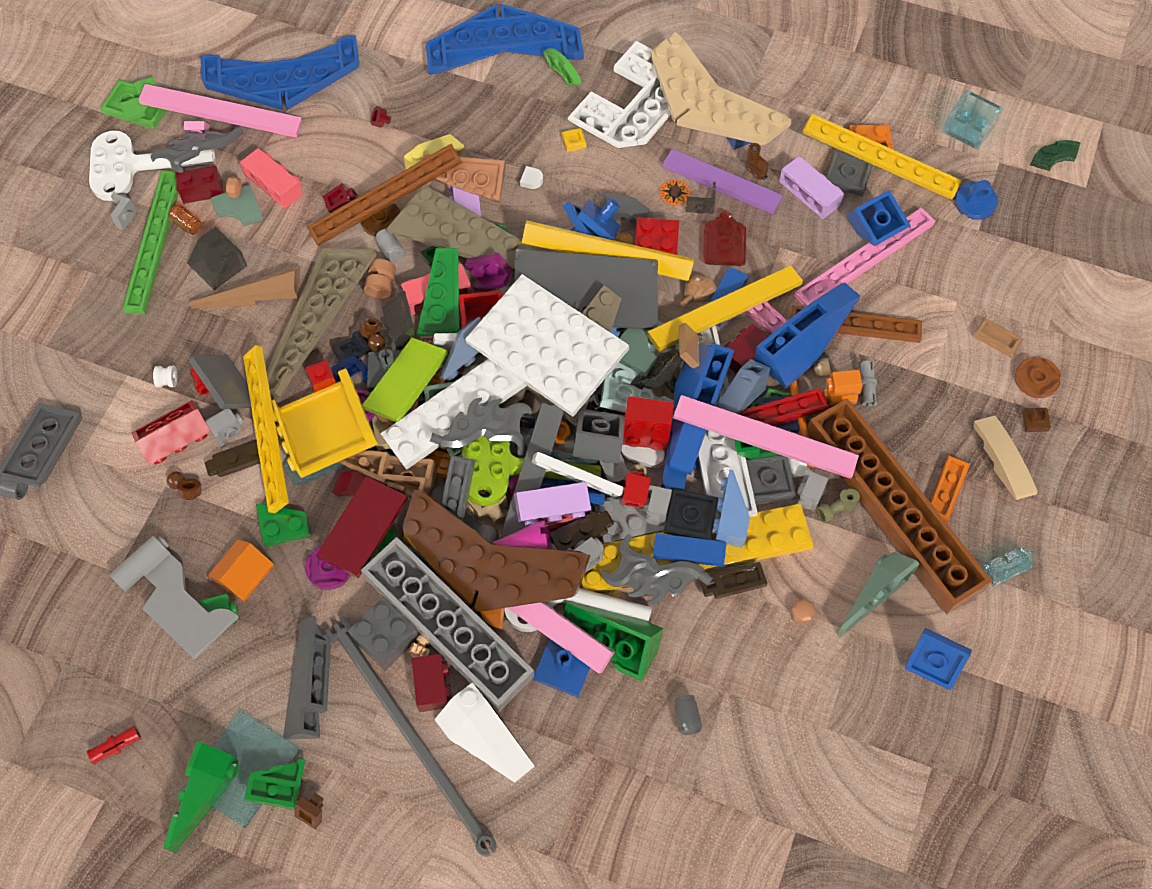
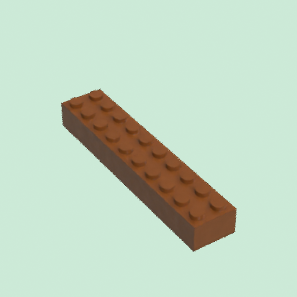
M848 398L810 419L807 429L812 440L859 455L852 478L841 476L850 489H855L859 492V501L898 552L919 563L915 574L946 614L954 611L987 589L992 582L990 577Z

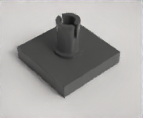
M383 349L378 352H369L367 389L369 393L374 390L402 350L387 349L385 351Z

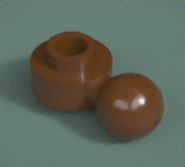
M367 317L362 319L359 332L365 338H369L368 345L371 350L381 351L386 345L385 338L380 335L382 324L376 318Z
M177 471L171 472L167 476V485L171 489L178 490L180 498L194 500L201 495L202 489L199 480L185 479L184 475Z

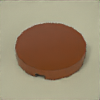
M1029 357L1018 365L1015 372V381L1019 389L1026 395L1033 398H1047L1053 395L1060 386L1061 374L1057 366L1050 360L1043 357L1041 359Z

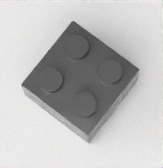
M579 409L573 456L581 459L600 460L605 463H619L623 444L625 416Z
M384 597L348 630L353 641L384 671L410 648L411 643L416 642V637L419 635L417 628Z

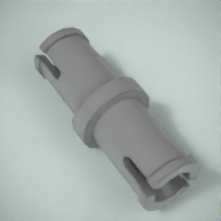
M863 361L860 363L862 405L866 407L877 405L876 387L878 383L875 379V364L873 361Z

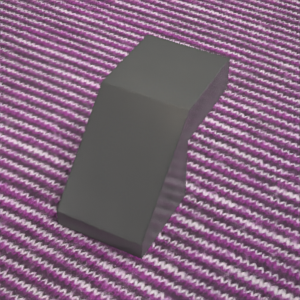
M604 193L599 205L601 209L610 198L617 201L620 205V209L611 217L614 220L625 217L637 226V217H647L649 208L634 197Z

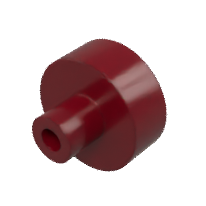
M376 106L373 109L370 118L371 125L381 128L385 123L389 124L391 122V116L387 115L385 108Z

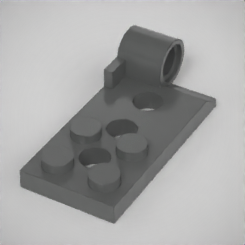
M41 403L37 405L0 467V496L21 500L26 495L28 485L40 488L42 484L46 483L82 420L81 413ZM56 425V427L53 430L45 431L47 427ZM45 443L44 447L35 449L36 445ZM35 461L32 466L24 467L27 462Z

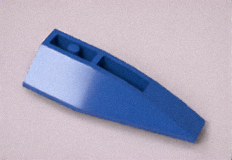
M845 282L830 290L794 315L760 343L756 348L754 361L770 367L769 374L787 388L818 361L861 295Z
M713 343L699 346V366L693 369L684 361L675 384L673 417L681 395L716 406L734 350ZM674 418L672 419L669 468L689 475L692 474L707 432L706 429Z

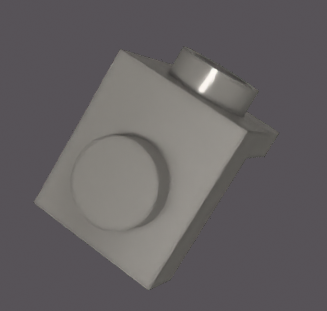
M113 193L111 198L116 208L110 216L116 227L124 230L132 221L137 211L128 196Z

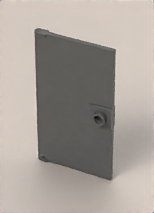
M516 249L514 283L523 274L581 314L605 285L622 298L613 327L647 330L658 327V260Z

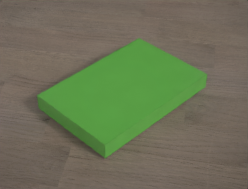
M119 79L101 106L102 113L125 120L119 103L139 97L135 85ZM150 106V111L145 117L129 122L155 129L167 110Z

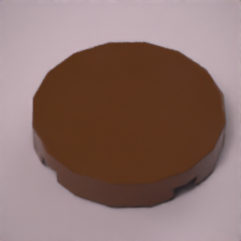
M393 203L361 221V226L366 233L376 237L379 231L389 227L399 215L400 209Z

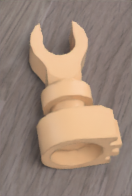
M421 634L417 635L415 640L417 643H411L407 653L415 658L428 656L430 649L425 647L429 646V642Z

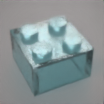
M966 90L947 116L942 132L978 150L996 125L1003 107Z

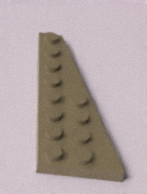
M425 184L387 228L390 235L396 234L405 237L409 241L413 239L423 242L424 245L429 247L432 245L439 248H458L459 256L465 258L499 253L513 270H515L516 249L540 251L529 244L522 243L521 239Z
M373 249L321 250L266 371L271 397H280L375 259L377 254Z

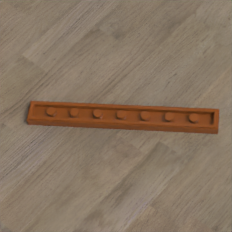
M451 143L307 226L316 244L320 246L417 190L424 184L462 164V161Z

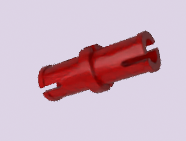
M133 725L116 736L111 735L107 737V741L87 750V755L91 763L95 765L112 754L117 755L121 753V749L141 740V736Z

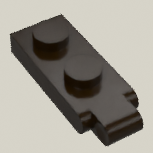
M257 439L212 455L213 459L204 463L208 476L218 474L219 477H223L260 464Z
M595 511L549 534L557 550H567L568 548L574 550V547L580 541H587L591 537L593 539L599 538L608 533L607 528L613 526L614 521L608 511L600 514Z
M760 562L710 574L713 579L708 586L704 582H700L704 597L714 595L715 599L766 587L768 584Z

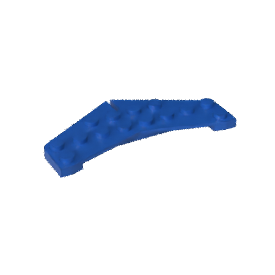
M497 4L427 42L429 75L439 74L503 52L544 56L543 51L548 48L559 51L570 60L584 59L580 30L574 25L501 4L502 17H498Z
M356 35L340 38L337 40V44L301 57L279 61L253 62L221 59L220 55L200 56L202 81L205 88L283 111L282 96H285L288 110L356 70L360 65Z

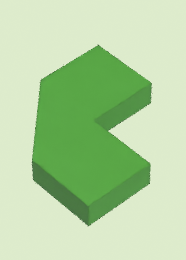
M153 77L134 82L139 97L119 103L126 122L145 117L150 111V106L140 104L139 98L145 84L156 86Z

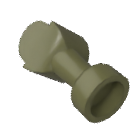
M855 489L842 490L837 501L829 506L823 503L816 507L819 518L823 523H827L833 519V514L844 510L847 513H852L858 504L860 494Z

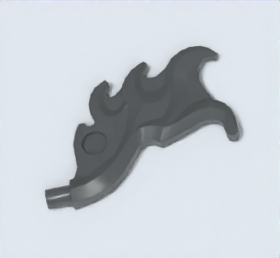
M237 127L227 134L215 131H205L204 134L187 132L183 134L184 139L169 141L171 147L162 148L152 153L151 161L154 162L159 158L167 159L173 170L183 173L184 169L181 165L183 162L199 156V153L203 150L221 148L235 142L243 134V130Z
M482 397L476 398L469 404L467 416L461 411L456 415L451 430L447 435L441 436L432 433L430 442L440 445V448L447 449L465 447L479 437H485L491 442L510 441L517 445V455L521 456L524 452L525 440L520 434V419L525 413L533 415V412L524 403H516L504 409L500 408L498 404L503 401L502 399H495L486 406L480 407L479 403L482 401Z
M630 534L625 536L620 545L622 557L618 569L610 574L602 570V577L608 585L613 587L631 586L634 592L628 593L629 597L637 598L644 595H652L653 599L647 601L649 605H656L663 601L667 591L671 592L672 597L679 595L693 579H700L707 586L713 579L704 571V568L694 563L678 561L662 566L656 563L655 558L634 552L629 547V542L632 539Z

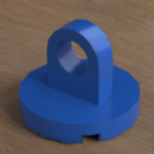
M987 180L964 184L959 188L955 197V206L962 215H968V218L973 220H982L990 217L998 204V196L992 189L991 183Z

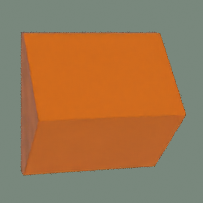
M237 539L207 577L245 602L274 567V564L251 543Z

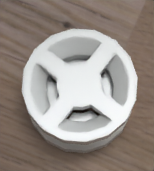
M169 365L167 368L155 366L153 372L155 386L157 388H162L164 385L176 387L178 380L176 367L174 365Z

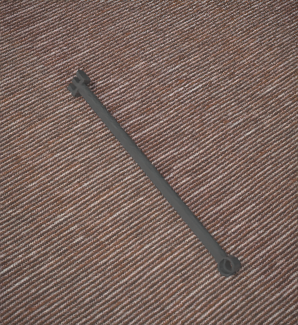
M344 616L340 618L341 623L344 625L342 628L339 627L336 621L332 623L336 630L333 634L330 628H324L323 630L327 633L331 642L334 644L339 641L476 841L478 853L485 857L490 856L488 848L483 849L481 843L484 840H489L491 843L489 848L494 853L497 847L494 837L485 833L350 637L348 630L351 628V625Z

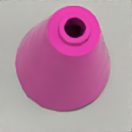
M545 520L492 542L502 546L552 549L548 528H543L546 525Z

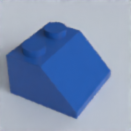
M890 190L857 207L847 215L856 233L874 247L911 226Z

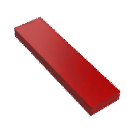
M817 388L745 409L739 415L775 426L826 411L829 406L821 388Z

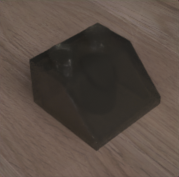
M216 226L198 239L187 262L188 266L213 290H216L247 267L242 252Z
M401 291L382 308L384 316L380 317L383 330L387 329L388 332L387 335H384L386 347H391L392 350H403L411 338L416 339L405 291Z

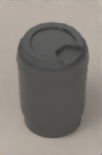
M683 695L675 698V711L679 732L682 735L699 733L702 728V722L694 695Z

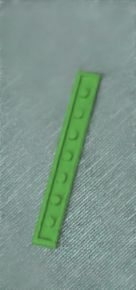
M161 171L122 308L124 313L146 314L179 194L175 172L177 171Z

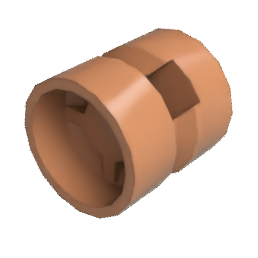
M374 259L367 270L364 292L376 299L389 298L392 294L396 266L388 260Z

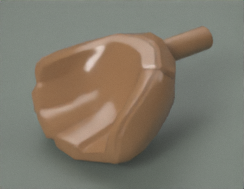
M706 275L690 276L689 281L685 283V298L680 302V305L685 306L689 301L703 302L711 298L717 289L713 280L706 277Z

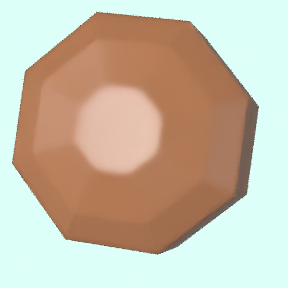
M230 177L227 180L226 193L228 197H240L242 193L240 178Z
M807 599L797 600L791 609L793 620L800 624L810 623L816 613L814 604Z

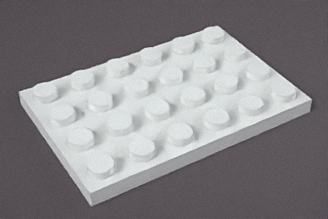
M523 274L465 339L466 343L571 416L578 412L629 350L627 343Z

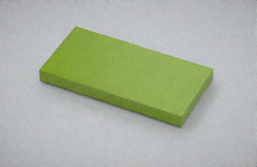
M411 338L363 403V408L391 421L399 422L404 418L449 355L447 350Z

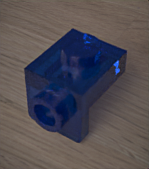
M353 354L344 360H339L331 367L337 383L341 381L338 371L345 368L350 377L358 373L363 381L367 380L366 371L368 368L362 359L357 360Z

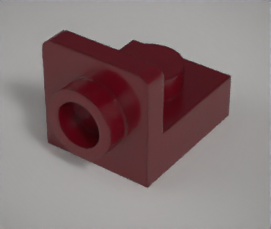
M341 183L323 195L328 212L332 213L358 198V195L353 188H349Z

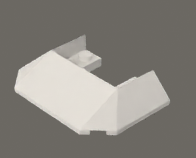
M636 41L614 65V72L643 87L625 109L590 92L571 113L568 120L617 148L647 144L671 116L651 60L652 49Z

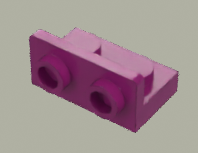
M499 253L468 258L465 266L477 279L473 286L475 291L504 287L508 284L513 269Z

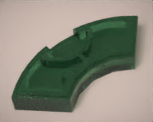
M1060 140L1043 146L1035 153L1030 166L1050 171L1058 162H1074L1081 142Z

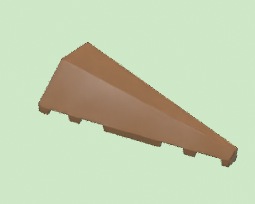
M294 266L190 301L192 309L256 305L258 300L295 299L298 296V285H300V266Z
M367 450L339 461V463L410 496L417 489L430 493L435 485L438 468L434 460L421 459L406 470L397 456H390L387 452Z

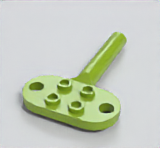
M479 437L469 445L462 447L463 458L476 460L468 500L480 506H492L500 502L506 494L509 477L512 475L519 476L524 458L515 457L511 454L509 442H491L485 437ZM564 462L600 477L601 475L600 465ZM547 469L544 474V478L572 480ZM487 490L490 496L487 498L481 497L478 491Z

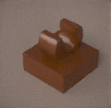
M1024 408L1022 411L1026 432H1048L1050 430V417L1047 408Z
M315 793L308 801L301 796L295 804V817L316 830L322 822V801L324 798Z

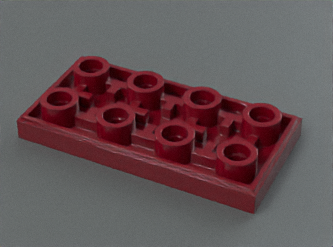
M366 476L317 552V558L359 579L362 574L361 570L369 563L408 500L407 496Z

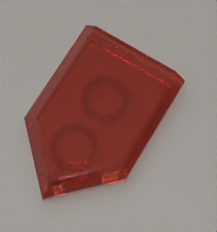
M724 210L715 220L708 222L704 226L703 262L707 265L743 266L746 264V227L731 217L732 214L727 210Z

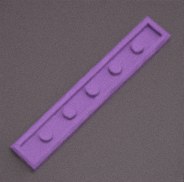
M674 149L670 151L663 162V168L771 214L775 213L783 197L781 194Z

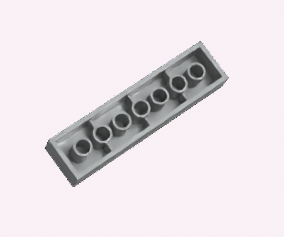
M397 537L361 570L364 579L417 628V631L470 684L473 683L479 692L499 712L534 678V670Z

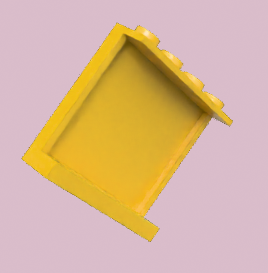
M346 368L338 371L341 379L338 383L280 408L275 400L271 401L274 407L275 422H279V426H276L281 439L284 438L285 440L282 442L283 449L287 455H290V458L287 459L291 470H296L301 478L378 444L354 383Z

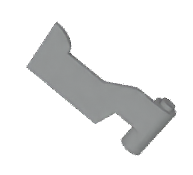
M152 536L109 576L125 592L145 576L156 589L143 607V610L193 659H196L239 617L227 609H215L208 613L186 592L183 565L167 550L169 545L162 537L159 536L156 539Z

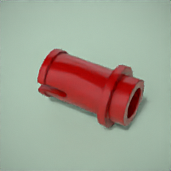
M192 368L190 374L195 382L196 392L200 395L209 394L210 392L194 368Z

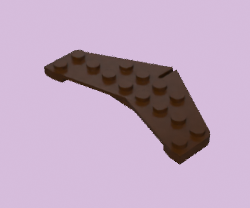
M418 489L413 492L403 523L405 535L444 583L471 610L477 591H479L473 609L474 613L574 597L579 592L591 556L581 551L502 546L490 543L439 504L437 499L429 493Z

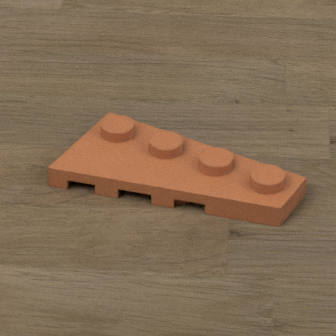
M423 154V159L429 157L430 154ZM460 157L462 164L434 179L436 182L500 203L506 163L501 160Z

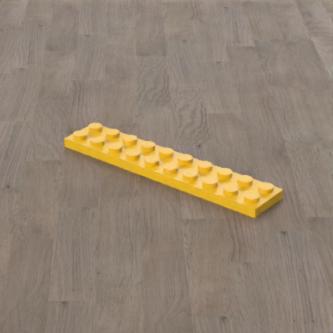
M795 504L757 512V516H751L744 546L738 547L726 544L724 567L813 549L814 545L801 505ZM712 532L711 540L715 541L717 533ZM656 533L632 538L629 542L630 549L653 558ZM623 540L602 544L604 547L603 560L584 574L581 583L583 589L603 593L631 587L610 586L602 577V570L610 574L618 569L622 557L620 545ZM655 559L656 563L662 566L678 562L671 560ZM696 564L704 568V571L724 568L718 566Z

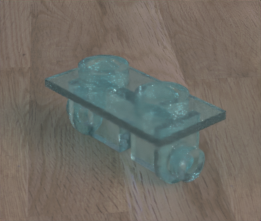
M1018 547L1004 554L1007 562L1001 557L986 562L983 570L987 575H992L991 585L994 586L1000 582H1006L1011 577L1032 568L1034 551L1028 552L1026 548Z

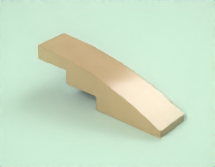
M991 416L974 421V429L984 441L983 449L994 462L993 470L1014 499L1018 500L1036 495L1038 491L1028 468L998 418Z

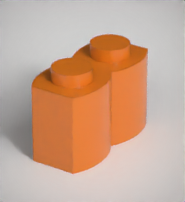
M850 370L830 373L829 378L826 379V388L822 390L829 407H833L847 398L852 405L857 403L858 394L862 390L860 371Z

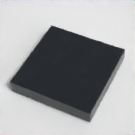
M673 488L664 534L711 540L719 497Z

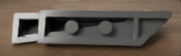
M315 616L305 618L300 623L283 739L320 738L319 713L327 711L331 640L327 633H321L315 624Z

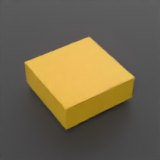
M581 128L562 132L567 152L586 148V140Z

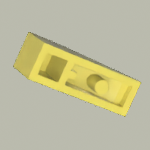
M450 134L419 144L404 156L405 167L408 169L422 161L423 154L432 155L451 143L457 153L464 148V145Z

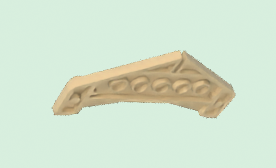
M676 32L652 50L651 60L673 122L677 121V126L758 143L760 145L768 144L791 126V119L786 115L719 87L683 37Z

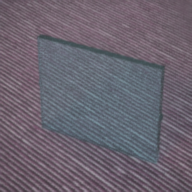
M239 711L213 746L233 755L239 760V770L237 776L231 780L230 785L216 801L212 809L218 810L243 828H246L262 805L243 801L250 773L269 770L278 765L291 764L300 750L273 733L272 729H267Z

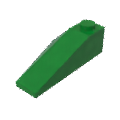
M567 601L563 616L615 653L610 661L615 664L613 667L619 672L642 681L659 650L664 628L642 619Z
M197 741L185 771V775L189 776L187 786L184 790H180L178 795L180 810L172 816L164 849L176 853L224 793L231 780L237 776L239 760L233 755Z

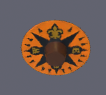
M669 180L661 186L660 197L667 204L681 205L689 199L690 188L683 181Z

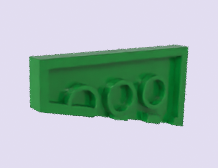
M436 248L416 336H434L435 333H458L460 331L458 248Z

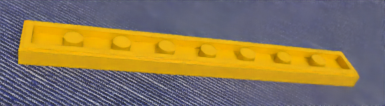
M811 114L802 132L807 136L950 200H953L962 181L814 114Z
M527 220L522 243L564 253L658 260V274L689 281L694 263L692 258Z
M788 266L648 331L647 337L658 352L679 343V326L686 322L698 334L801 286L803 280L792 266Z
M255 345L243 356L268 512L276 513L287 505L289 501L263 349L261 346Z

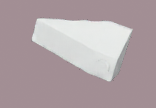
M473 683L455 695L435 718L436 723L449 740L469 751L470 754L478 757L514 783L535 767Z

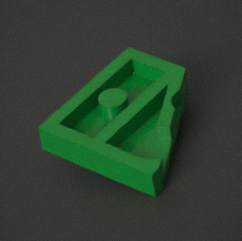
M256 504L262 541L265 548L311 536L305 512L282 508L276 513L268 512L267 505Z
M300 759L291 764L278 765L269 770L250 773L243 801L295 810L306 760Z

